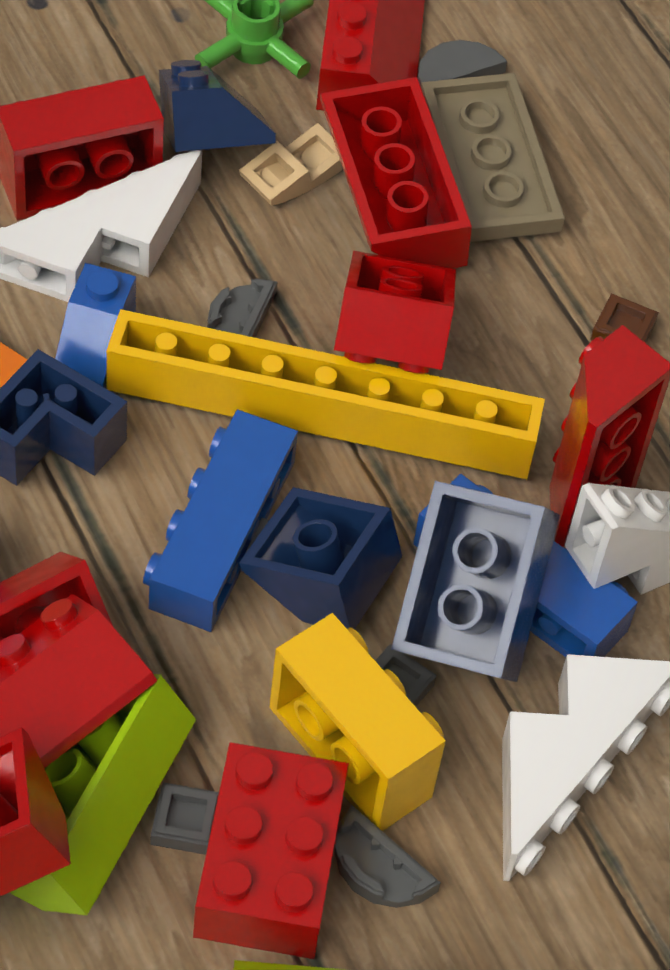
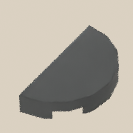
M465 40L443 42L428 50L421 59L418 81L421 87V82L503 74L506 71L507 60L495 49L479 42Z
M251 279L250 285L238 286L230 291L229 287L221 290L211 302L207 328L256 338L276 296L278 282Z
M351 805L340 821L334 851L339 873L350 888L373 904L395 908L420 904L439 891L441 882L358 809Z

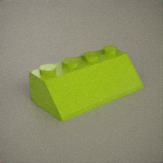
M154 674L157 679L156 683L45 768L46 774L66 815L71 864L9 893L42 911L88 915L196 721V718L161 674Z

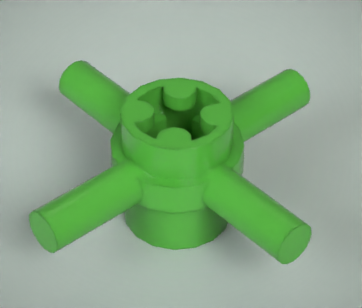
M204 0L225 17L227 22L226 37L195 55V60L200 61L201 66H208L211 69L234 55L238 60L248 64H263L274 58L298 79L308 74L311 64L282 40L284 33L283 24L313 6L314 0H285L281 3L279 0Z

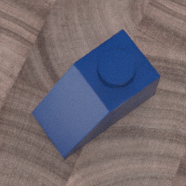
M85 263L68 301L55 359L104 388L107 385L106 351L120 309L136 312V276Z

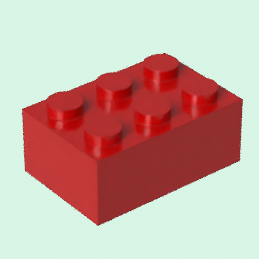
M145 75L0 106V179L17 221L32 217L41 210L53 208L78 198L87 191L99 189L119 181L133 172L143 171L163 162L164 118Z
M353 251L334 350L345 352V358L359 363L371 364L375 363L377 358L398 362L400 369L413 373H429L430 368L442 370L454 311L456 269Z
M229 743L195 905L193 938L309 959L315 958L349 763Z

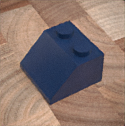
M175 61L171 63V69L159 70L164 132L175 152L276 143V133L259 110L208 66H201L200 61Z
M293 487L239 563L241 570L302 622L314 625L333 613L346 628L351 627L355 629L402 558V552L391 508Z

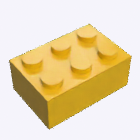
M331 613L276 648L269 708L311 757L349 763L343 795L351 805L358 809L381 831H384L432 798L446 742L442 729L429 713H421L408 699L399 678L391 670H383L370 656L364 639L355 629L351 627L346 628Z

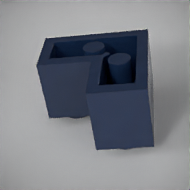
M39 349L0 388V476L16 486L49 450L95 476L127 440V401Z

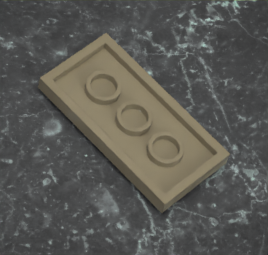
M515 73L421 82L423 95L472 225L470 242L562 232L565 217Z

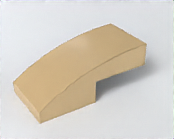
M316 123L286 147L276 141V143H273L239 169L241 177L271 206H274L314 189L342 171L343 167L333 137L319 123Z

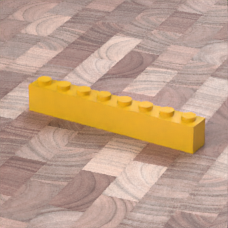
M120 309L106 351L107 390L231 417L234 416L238 409L301 432L522 479L528 478L545 401L543 398L425 373L408 372L400 368L377 363L354 362L344 356Z

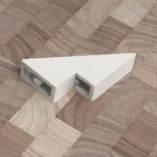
M202 150L179 153L165 162L143 171L133 172L119 181L99 189L87 191L78 198L53 208L41 210L36 215L10 226L1 227L0 279L68 302L85 263L99 266L102 261L149 277L201 184Z
M594 483L582 485L565 548L593 589L627 575L641 595L670 583V492Z
M567 654L558 682L559 715L510 711L502 738L503 881H510L517 871L526 876L534 868L546 848L541 843L550 832L554 830L560 835L568 828L580 809V805L576 803L586 790L596 794L601 789L614 769V765L610 762L620 750L627 755L634 750L647 730V726L643 723L653 712L662 716L670 707V661Z

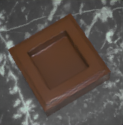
M611 293L593 328L590 340L592 341L599 336L605 339L621 325H624L646 343L656 324L659 312Z

